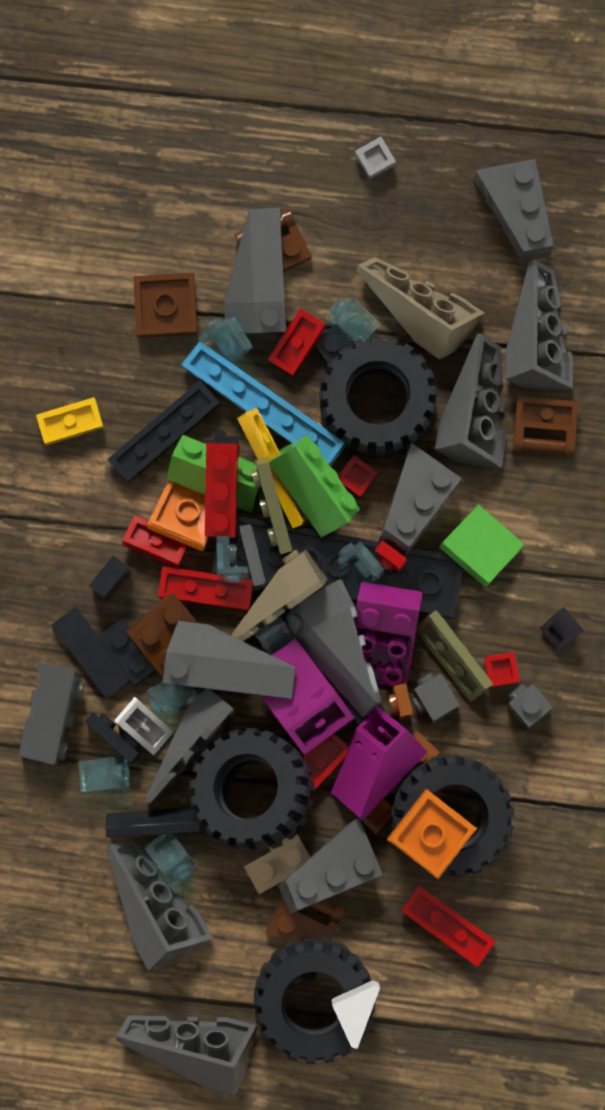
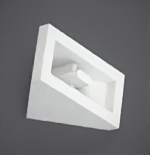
M135 697L114 720L153 755L174 732Z
M372 980L331 999L335 1013L353 1048L358 1049L380 990L379 982Z

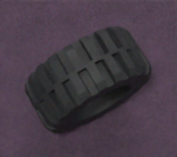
M380 336L370 337L368 342H363L362 339L353 342L352 347L348 349L343 347L338 351L336 359H331L326 366L327 370L322 375L319 392L320 412L326 429L344 441L346 446L350 448L351 453L356 455L359 453L367 454V458L376 459V455H384L385 458L394 457L396 452H406L411 443H418L423 438L426 429L430 427L437 396L433 373L431 369L426 367V360L421 354L415 355L413 353L414 348L408 344H405L404 347L398 345L397 339L388 338V342L379 341ZM372 372H383L397 378L403 384L407 396L406 406L397 419L385 424H371L359 419L353 413L349 404V391L352 384L359 377Z
M247 728L246 732H242L237 729L230 731V737L228 738L223 736L213 740L216 746L212 750L206 747L202 751L201 755L205 758L201 765L195 762L192 771L197 774L196 779L189 782V790L194 792V797L190 798L191 808L197 810L195 817L199 824L206 828V832L221 843L245 852L249 850L256 853L266 852L268 847L276 849L283 846L282 840L286 838L292 840L297 835L295 829L298 825L304 827L308 818L304 815L307 809L312 810L314 803L310 799V793L315 792L314 782L309 778L312 772L309 765L303 761L304 757L291 744L266 730L261 732L256 728ZM253 762H261L270 766L276 774L278 781L276 798L271 807L262 815L249 820L239 818L231 812L228 806L227 789L233 775L243 766Z
M439 755L431 757V760L427 762L422 761L415 766L416 769L404 776L400 788L396 787L393 797H395L394 805H391L390 815L393 818V823L391 824L392 831L425 789L434 794L444 787L457 786L471 792L479 803L481 810L480 822L477 830L441 876L460 878L465 877V874L468 873L474 875L481 872V868L486 864L491 866L497 860L495 856L500 851H505L508 846L505 843L508 835L512 836L514 828L511 825V818L515 817L514 807L510 805L509 800L511 796L508 789L503 786V781L482 763L459 755L443 757Z
M304 937V941H290L286 943V947L282 950L277 949L271 954L270 960L264 962L260 969V975L256 979L254 988L256 1022L259 1024L261 1034L265 1040H269L272 1043V1048L279 1054L282 1051L286 1053L288 1059L296 1062L298 1058L304 1059L306 1064H315V1060H324L325 1063L333 1062L335 1056L341 1054L344 1057L351 1053V1045L339 1019L337 1018L332 1023L318 1028H309L297 1024L289 1017L285 1009L284 996L286 989L293 979L308 972H322L332 976L340 984L343 994L370 982L371 977L356 953L352 954L349 948L342 943L338 945L332 943V939L322 937V940ZM375 1003L369 1016L368 1022L366 1024L364 1033L366 1032V1030L369 1031L372 1025V1015L373 1013H375ZM364 1033L362 1035L360 1043L364 1040Z

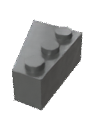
M531 159L476 170L474 181L484 194L492 212L497 216L503 231L521 261L551 255L554 245L536 160Z
M411 443L405 456L378 542L383 540L406 557L454 494L461 477Z
M38 662L37 672H40L36 690H32L30 700H33L29 718H26L18 756L23 759L58 767L59 761H65L69 743L64 741L67 730H73L76 713L72 712L75 700L80 701L82 697L84 683L80 682L81 677L74 670Z
M359 817L349 822L340 832L278 885L290 914L375 880L383 875Z

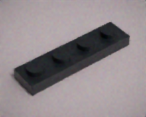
M199 380L107 459L108 462L129 484L177 443L182 435H186L219 407L220 402Z

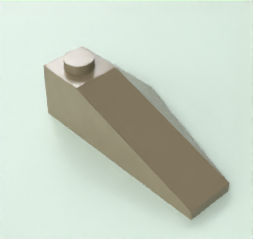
M374 257L365 261L356 268L359 275L412 339L424 348L429 355L438 359H442L457 351L485 314L464 298L454 293H451L450 297L433 290L435 285L428 281L425 284L415 282L409 279L408 272Z
M295 549L281 560L284 565L277 571L231 635L232 637L245 641L256 633L260 627L278 618L287 608H293L324 586L328 579L307 550L299 554Z

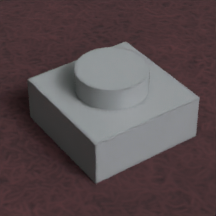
M382 137L355 150V155L369 179L396 165V161Z

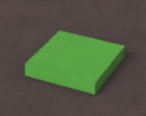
M478 504L442 542L439 548L486 588L525 544Z

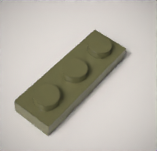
M267 457L254 460L257 468L251 470L256 488L262 487L265 497L259 500L264 518L270 516L273 527L267 529L271 546H278L280 554L291 552V543Z
M437 610L428 615L417 626V634L470 703L493 685L485 671L481 669Z

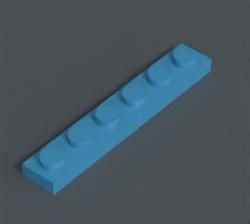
M199 341L182 363V367L243 411L248 412L257 408L267 428L290 444L308 434L312 442L319 447L322 456L330 467L346 447L344 441L201 341Z

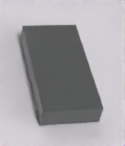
M252 525L240 526V533L255 591L264 589L266 581Z

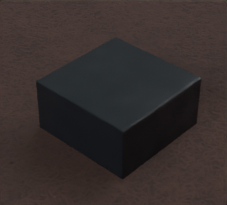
M113 555L89 586L93 592L108 602L131 574L128 566Z

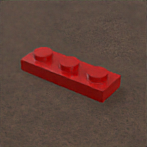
M210 442L206 444L205 536L231 538L237 536L239 444Z
M162 566L158 598L163 599L169 593H174L181 602L249 611L253 581L232 576Z
M420 886L417 887L401 910L403 914L476 967L479 966L496 942Z

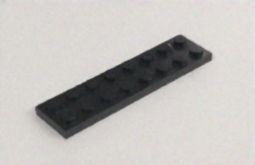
M238 516L237 536L235 538H218L212 574L252 580L239 528L240 526L250 524V526L252 525L267 585L284 565L281 560L295 549L299 554L307 550L328 579L324 586L317 591L337 580H342L352 601H357L361 582L420 591L423 593L419 613L430 615L437 610L443 618H455L464 568L447 554L412 548L405 557L407 558V563L399 573L394 569L389 572L376 562L378 557L374 553L380 544L378 541L329 533L321 538L316 530L303 527L292 528L291 525H286L292 551L280 554L278 546L272 547L267 529L273 528L272 523Z

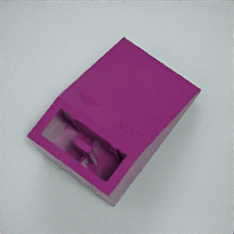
M361 582L356 605L358 617L354 618V623L358 636L363 635L366 645L362 646L365 663H369L372 666L378 685L393 687L406 683L407 686L423 592Z
M293 638L272 654V656L296 667L293 699L260 696L305 755L355 717L296 638Z
M376 707L355 729L348 747L347 756L343 760L331 793L363 820L398 785L404 776L420 762L427 751L406 728L379 707Z

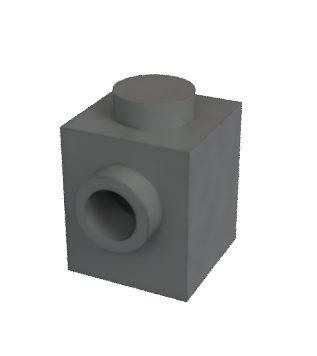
M430 673L416 682L418 685L414 689L416 697L412 701L420 715L426 713L432 724L459 709L460 704L442 674L434 677Z
M524 684L518 687L509 695L512 701L507 705L508 709L526 730L553 708L534 684L528 688Z

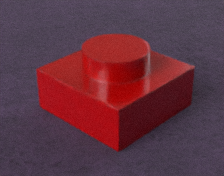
M353 455L338 475V478L348 491L361 499L378 476V472Z
M383 540L375 549L374 555L378 557L376 562L389 572L394 569L399 573L407 563V558Z
M515 652L483 658L486 675L493 683L489 688L520 683Z

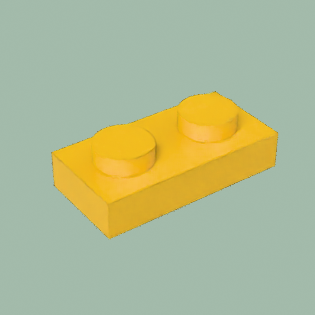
M95 397L36 415L46 446L104 428Z

